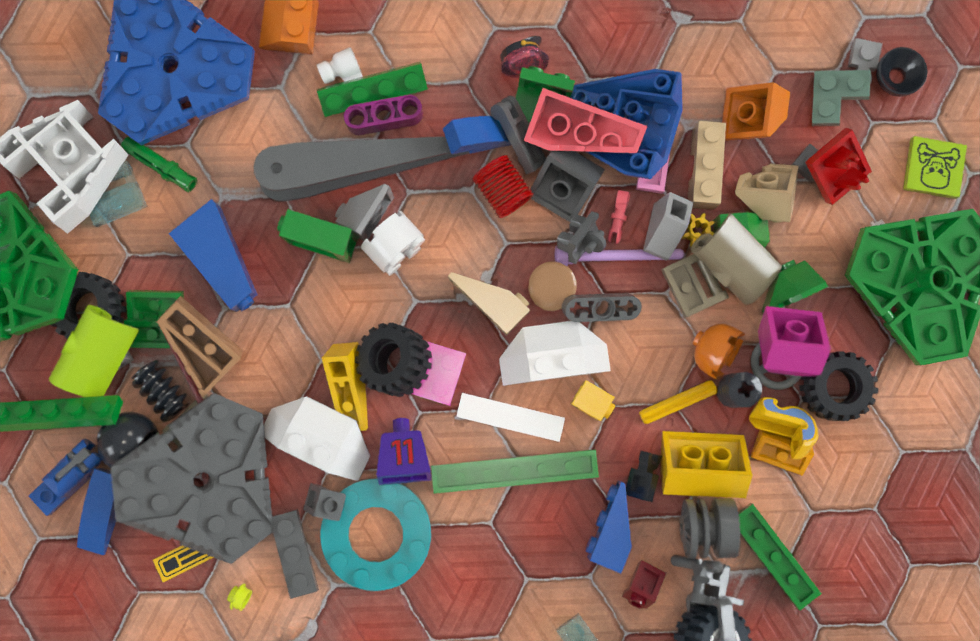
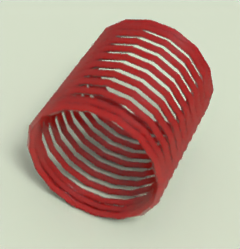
M508 155L494 159L481 168L472 179L475 185H478L480 192H483V196H486L485 199L488 200V203H491L490 207H493L494 211L496 210L495 214H497L498 218L508 216L533 197L532 190H529L527 183H524V179H521L522 176L519 175V172H516L517 168H514L512 161H509ZM502 171L500 174H498L497 176H495L494 178H492V177H493L494 175H496L498 172ZM502 175H504L502 178H500L499 180H497L495 183H493L492 185H490L489 187H487V186H488L489 184H491L493 181H495L496 179H498L499 177H501ZM490 178H492V179H491L490 181H488L486 184L482 185L484 182H486L487 180H489ZM504 179H506V180H505L504 182H502L500 185H498L497 187H495L494 189H492L491 191H489L492 187H494L495 185H497L498 183H500L501 181H503ZM503 185H505L502 189H500L499 191H497L496 193H494L493 195H491V194H492L493 192H495L497 189H499L500 187H502ZM505 189H507V190H506L505 192H503L501 195L497 196L499 193H501L502 191H504Z

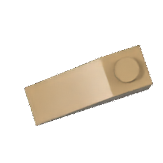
M453 272L448 275V279L506 336L530 312L527 308L529 302L520 293L514 295L509 290Z

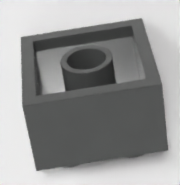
M551 151L530 189L533 193L531 199L571 222L574 215H578L605 169L575 151Z

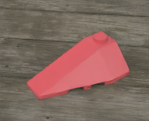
M543 88L524 141L551 151L637 153L647 126Z

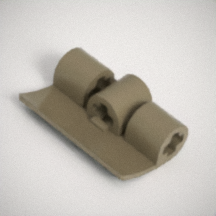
M731 213L728 214L723 224L713 236L709 233L703 234L691 247L692 253L709 269L708 271L745 305L755 302L772 284L782 269L778 261Z

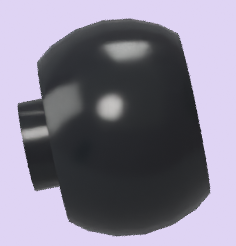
M136 412L120 413L116 424L101 426L98 432L97 451L100 459L110 467L153 435L159 433L156 425L143 414Z

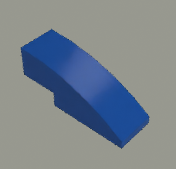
M492 116L451 120L443 128L451 154L469 151L471 154L511 145L499 120L494 119Z
M96 468L93 470L83 505L77 547L105 555L116 523L111 470Z

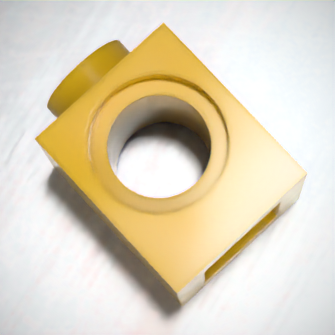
M585 380L570 405L595 420L601 421L603 417L608 419L615 407L612 403L615 397Z

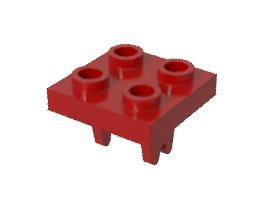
M844 128L805 161L825 202L831 205L836 203L848 191L860 190V183H868L870 181L867 175L872 170L853 130L849 128Z

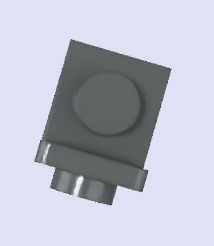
M310 483L303 510L314 517L339 521L346 494Z

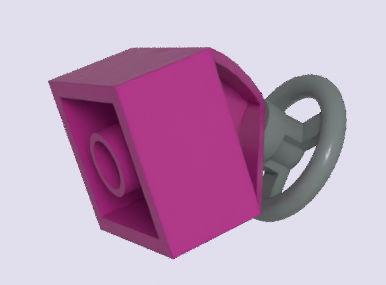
M766 306L758 329L759 343L751 355V369L762 385L775 390H782L793 386L801 376L821 375L831 350L822 312ZM762 354L763 365L759 366V357ZM771 372L788 375L790 378L776 382L769 380L763 374Z

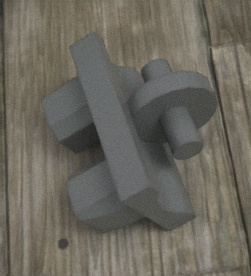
M591 211L587 218L575 214L569 224L570 231L575 234L562 231L558 236L557 248L568 253V262L576 264L585 251L590 254L592 251L598 253L605 249L607 244L604 238L605 234L596 226V221L599 218L598 213Z

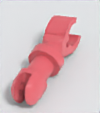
M618 190L615 212L611 213L612 226L608 233V241L610 243L612 242L613 234H617L616 244L620 242L622 237L621 230L623 222L627 220L625 212L630 198V194L627 191Z

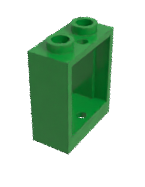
M287 209L285 216H281L277 231H280L279 236L289 245L347 263L351 262L358 241V237L350 228Z

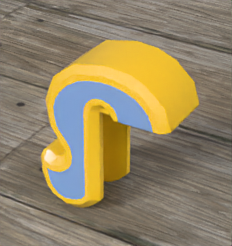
M760 398L749 415L751 424L756 429L790 437L791 459H802L805 457L818 439V428L815 420L807 411L800 407L786 406L780 408L777 406L778 400L775 398Z

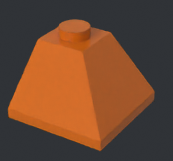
M774 82L727 88L722 123H726L725 141L770 137L787 119L790 92Z

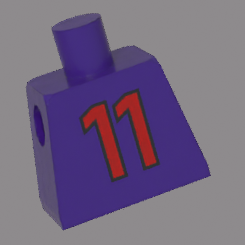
M407 418L394 419L393 432L381 435L377 465L379 485L432 481L431 469L421 431H410L409 419Z

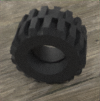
M79 272L64 319L50 325L57 327L55 331L68 339L72 330L74 331L79 323L76 315V305L82 296L91 292L97 299L98 307L107 311L112 317L111 320L123 324L125 318L121 317V313H126V307L122 306L121 302L125 301L124 295L118 294L121 290L118 286L113 285L112 281L92 273Z
M389 322L388 325L385 323L378 324V329L371 328L369 330L370 334L362 337L363 343L361 346L358 345L356 350L359 351V356H355V363L359 364L356 371L357 374L362 375L360 380L367 384L368 388L391 396L403 397L404 394L410 395L414 393L413 388L419 389L422 386V379L427 380L429 376L426 374L427 369H431L432 363L428 362V359L432 358L431 351L426 350L429 344L423 340L422 335L400 324ZM399 347V363L389 373L387 369L388 358L392 351Z
M838 351L829 353L821 375L801 376L800 380H804V385H799V389L805 393V396L801 398L803 402L809 403L807 407L809 411L816 412V416L819 418H826L830 421L858 419L860 414H866L870 410L867 406L874 405L876 401L872 396L873 394H878L879 388L874 387V382H878L877 376H872L870 373L874 370L871 365L865 366L867 360L863 357H856V354L852 352ZM835 370L842 372L847 377L850 385L849 394L841 403L834 401L827 391L828 377Z

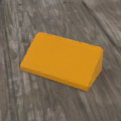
M759 430L751 457L803 476L814 456V450L812 447L809 453L802 459H791L790 437Z

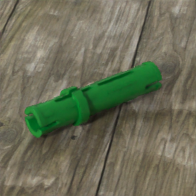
M127 136L121 143V147L127 154L156 171L166 182L171 181L187 193L195 188L198 179L181 169L175 161L163 158L147 146H141L131 137Z

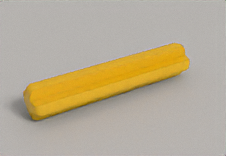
M712 380L706 381L639 412L641 420L644 424H649L715 395L717 388Z

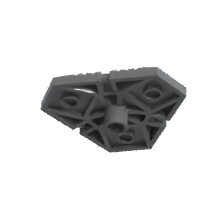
M212 393L168 425L170 429L161 435L156 433L110 466L116 521L168 541L171 538L180 541L179 544L232 564L273 532L269 478L265 477V468L268 466L263 414ZM177 438L182 445L172 451L167 444ZM253 470L254 479L245 480V471ZM200 472L207 473L209 480L204 486L198 487L194 485L193 479L195 475ZM180 519L188 522L185 531L177 528Z

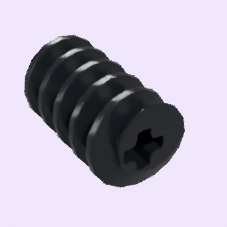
M155 360L140 368L132 376V379H134L132 386L136 389L141 388L139 394L142 397L148 396L146 403L148 405L156 404L153 411L156 414L162 413L161 421L167 422L184 411L190 403H183L187 397L186 393L179 396L176 395L180 388L179 385L169 386L173 380L172 376L165 379L162 378L166 372L165 368L156 371L155 368L159 364V360Z
M750 372L728 374L720 380L717 388L719 401L730 408L751 407L756 404L762 394V384L759 378Z

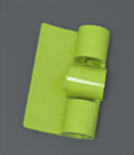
M88 305L75 330H72L61 351L62 355L49 377V381L58 388L83 397L104 396L134 341L138 328L111 320L112 317L107 311L93 305Z

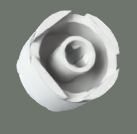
M399 211L398 215L394 213L383 221L372 232L374 239L370 242L366 238L361 245V249L382 272H386L390 276L401 267L400 262L406 256L411 259L421 249L420 245L425 239L418 228L402 211Z

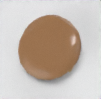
M551 261L541 264L532 272L528 290L530 298L535 305L543 310L556 311L562 309V303L568 296L575 295L577 282L575 275L569 267L562 263Z

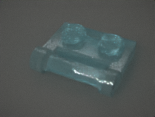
M125 161L120 166V169L111 181L113 182L124 177L127 183L104 192L90 213L94 226H102L147 207L133 169L128 161Z

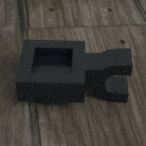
M640 451L638 469L631 468L626 485V495L653 502L659 475L653 474V470H656L660 465L662 456Z

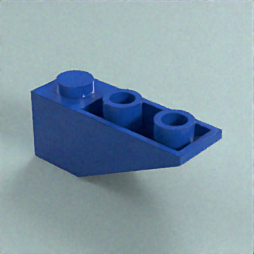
M617 481L616 485L612 484L606 496L609 504L606 511L601 510L596 521V526L599 529L595 537H590L585 552L589 553L587 558L590 561L621 574L632 546L625 483Z

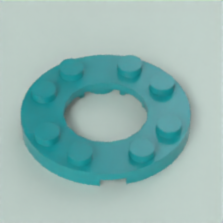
M375 478L362 480L348 486L341 491V493L346 494V499L340 520L334 521L324 518L322 520L320 531L321 547L328 565L343 581L362 590L382 591L405 583L420 569L427 557L431 544V524L424 504L412 490L401 483L379 485L378 479ZM370 507H383L393 512L400 520L403 529V541L399 550L391 558L380 562L368 561L360 557L352 549L349 540V528L354 517L362 510Z

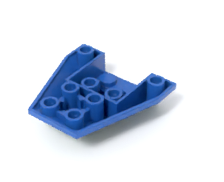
M651 69L574 85L571 99L647 126L637 153H587L624 175L650 180L667 163L683 111L682 74L676 71Z

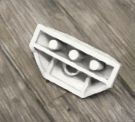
M573 321L523 327L499 358L503 386L611 371L607 344L580 322Z
M307 396L272 408L264 423L265 438L278 449L334 475L359 481L370 458V453L355 419Z

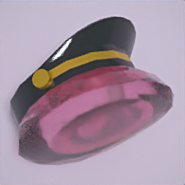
M531 36L507 46L500 55L502 73L509 77L519 78L522 67L534 66L545 70L549 64V56L539 48L542 42L541 37Z

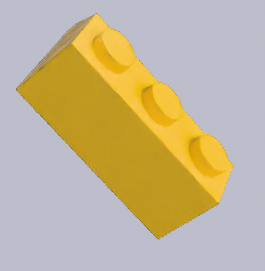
M662 431L660 474L664 495L747 497L752 480V471L744 435Z

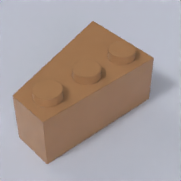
M181 296L157 321L173 350L177 352L183 362L188 375L192 377L198 387L202 398L242 357L243 350Z

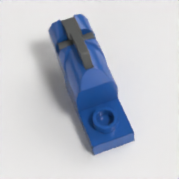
M81 440L71 452L66 454L42 478L43 482L28 495L46 516L52 515L91 478L90 474L100 465L102 460L99 454L91 452L96 445L90 440Z

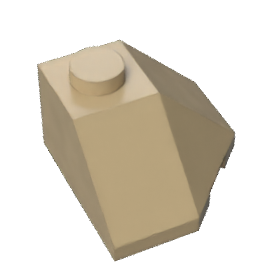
M770 164L762 167V172L752 175L748 172L740 175L735 194L762 220H771L777 223L783 221L790 222L794 207L799 166Z

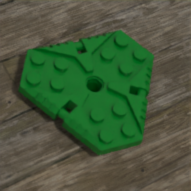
M11 191L0 194L1 342L10 339L13 334L19 336L25 334V332L33 331V329H39L42 326L44 327L63 320L79 270L70 258L64 254V251L54 241L52 236L44 233V226L39 223L38 219L17 193Z
M974 209L922 217L918 221L910 219L860 228L844 276L855 290L860 293L862 299L867 302V305L873 310L874 314L883 318L885 328L890 331V334L902 346L904 352L915 365H927L968 356L980 320V305H978L980 300V216ZM965 293L969 294L967 300L964 299ZM893 306L897 309L894 313L890 310Z

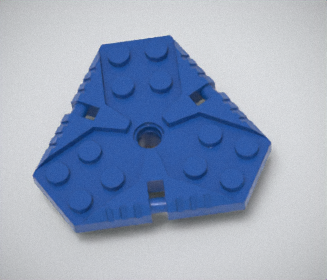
M114 0L110 35L108 38L109 44L107 46V52L110 56L109 61L105 62L98 114L141 146L190 125L188 120L196 116L199 120H202L249 100L255 50L213 18L207 19L204 17L205 14L187 0ZM197 25H199L200 28L198 29V31H197L196 33H194V32H193L194 28H195ZM121 56L127 57L126 63L120 62ZM178 64L174 72L168 73L172 65ZM190 101L192 106L183 109L182 104Z

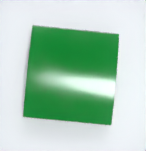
M128 290L126 292L127 319L124 320V324L138 328V333L130 348H170L157 321L180 296L184 298V291Z

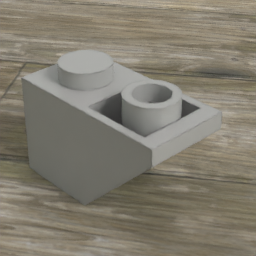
M671 192L655 202L643 251L666 261L669 260L688 228L693 202Z

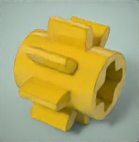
M705 213L699 218H695L691 214L690 224L682 239L687 238L691 241L690 247H692L693 243L703 234L709 233L713 236L715 233L710 230L714 221L708 222L705 219ZM701 227L703 231L701 233H694L693 228Z

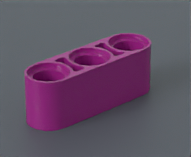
M413 95L349 106L344 113V121L348 130L354 135H366L414 126L423 117L421 102ZM407 106H415L417 108L416 113L413 115H406L403 111ZM381 111H389L391 113L390 117L386 120H379L377 118ZM360 115L364 117L361 124H351L354 116Z

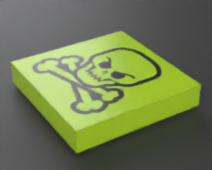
M917 136L910 138L903 190L952 199L959 198L967 145Z

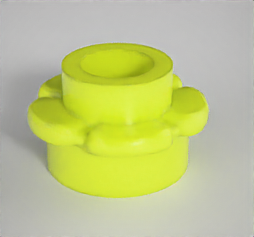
M241 584L239 587L234 586L230 591L227 601L230 602L229 608L231 610L235 608L242 611L249 602L252 590L246 588V584Z

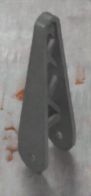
M446 137L300 142L271 146L262 150L255 159L254 174L267 197L274 201L285 202L309 198L470 153L466 151L451 154Z

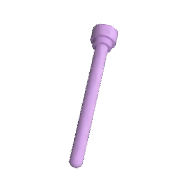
M556 245L555 262L562 263L565 266L573 264L568 262V253L558 249ZM639 249L603 250L598 253L592 251L590 254L585 251L578 261L664 259ZM675 249L669 260L682 259L685 255L682 249Z

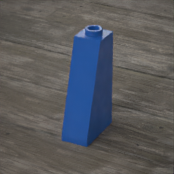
M211 199L172 230L169 235L226 305L235 312L238 310L244 311L254 303L253 298L258 294L223 210L219 204Z

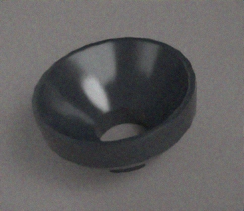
M897 47L888 51L880 59L876 69L877 81L881 88L888 94L897 97L908 96L918 91L924 85L928 73L923 57L917 51L907 47ZM891 70H898L902 73L903 81L901 83L891 81L889 77Z

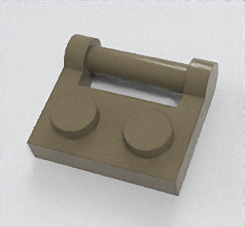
M694 254L661 270L684 318L729 298L726 290H722L718 280ZM696 262L713 295L710 298H707L691 266Z

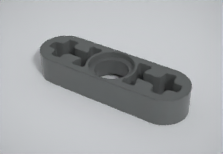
M630 293L570 295L562 303L563 314L573 322L633 320L638 317L642 309L640 300ZM603 300L607 301V311L603 314H597L595 311L597 303ZM628 301L633 304V307L628 308V312L615 306V303L618 306H626ZM577 302L581 307H588L589 312L585 309H578L576 314H574L570 308H573Z

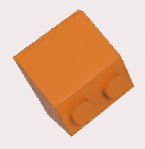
M265 0L259 48L313 54L318 0Z

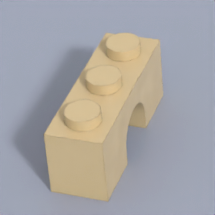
M698 121L693 128L691 155H694V169L692 178L689 181L688 200L693 202L692 208L714 210L721 204L726 123Z

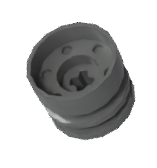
M714 498L711 502L710 511H708L703 499L696 501V507L692 499L683 500L679 529L686 558L695 559L698 552L702 559H706L710 546H712L716 558H736L740 549V522L735 500L732 498Z

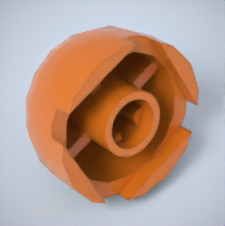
M715 324L710 326L705 332L699 331L693 341V345L696 346L694 357L698 367L716 380L722 378L725 373L721 369L726 365L728 367L732 365L743 344V340L739 337L745 336V333L727 324Z

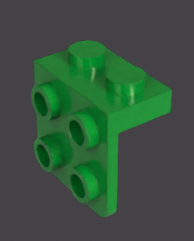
M534 66L522 67L515 98L528 123L530 124L543 88L571 98L575 80H571L568 75L562 73H555L554 75L544 73V70Z

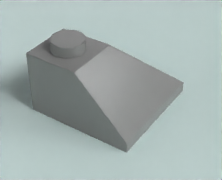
M383 184L350 198L347 204L342 203L335 214L337 225L352 229L362 241H365L366 238L369 239L394 199L390 186Z

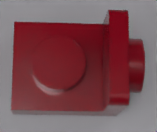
M641 560L636 567L629 587L623 592L622 597L627 599L629 604L636 608H649L657 599L666 573Z

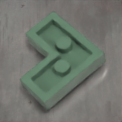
M871 70L815 71L812 126H840L841 100H869Z

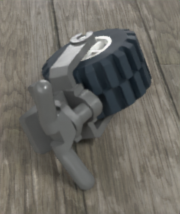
M679 555L672 556L671 564L673 566L692 569L694 573L691 580L694 581L693 591L686 598L687 612H684L681 616L682 622L678 621L676 625L678 632L677 634L674 633V640L752 641L748 637V634L751 633L749 627L744 626L746 623L745 619L739 616V613L733 610L732 604L743 606L744 600L725 596L729 582L730 566L722 564L720 561H703L702 559H687Z

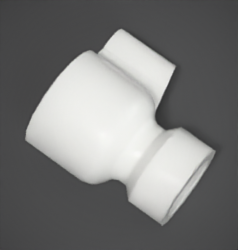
M350 47L335 53L332 61H323L317 64L318 71L325 84L333 82L337 76L341 77L344 82L363 77Z

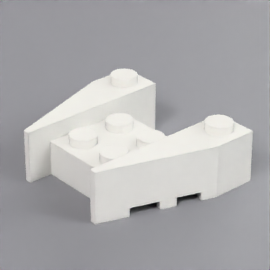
M78 100L60 107L59 112L48 117L40 116L33 119L32 124L23 128L19 126L12 128L0 137V163L20 179L39 163L58 184L57 187L36 204L54 224L67 234L90 215L128 156L127 152L114 139L101 148L82 126L92 119L93 116Z

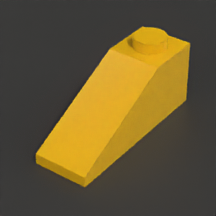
M359 342L333 344L322 357V362L334 408L336 411L355 419L360 431H366L368 429L366 384L360 380L362 375L357 374L356 371L359 364L355 363V356H359V351H356Z

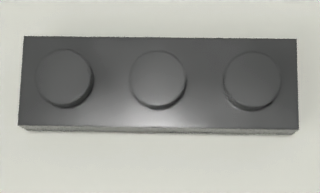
M298 509L272 516V530L290 599L317 592L319 588Z

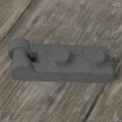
M507 96L501 102L493 105L490 113L494 119L499 120L505 131L506 138L510 141L525 173L529 174L536 171L545 163L546 157L541 147L524 141L529 123L518 101L513 96Z

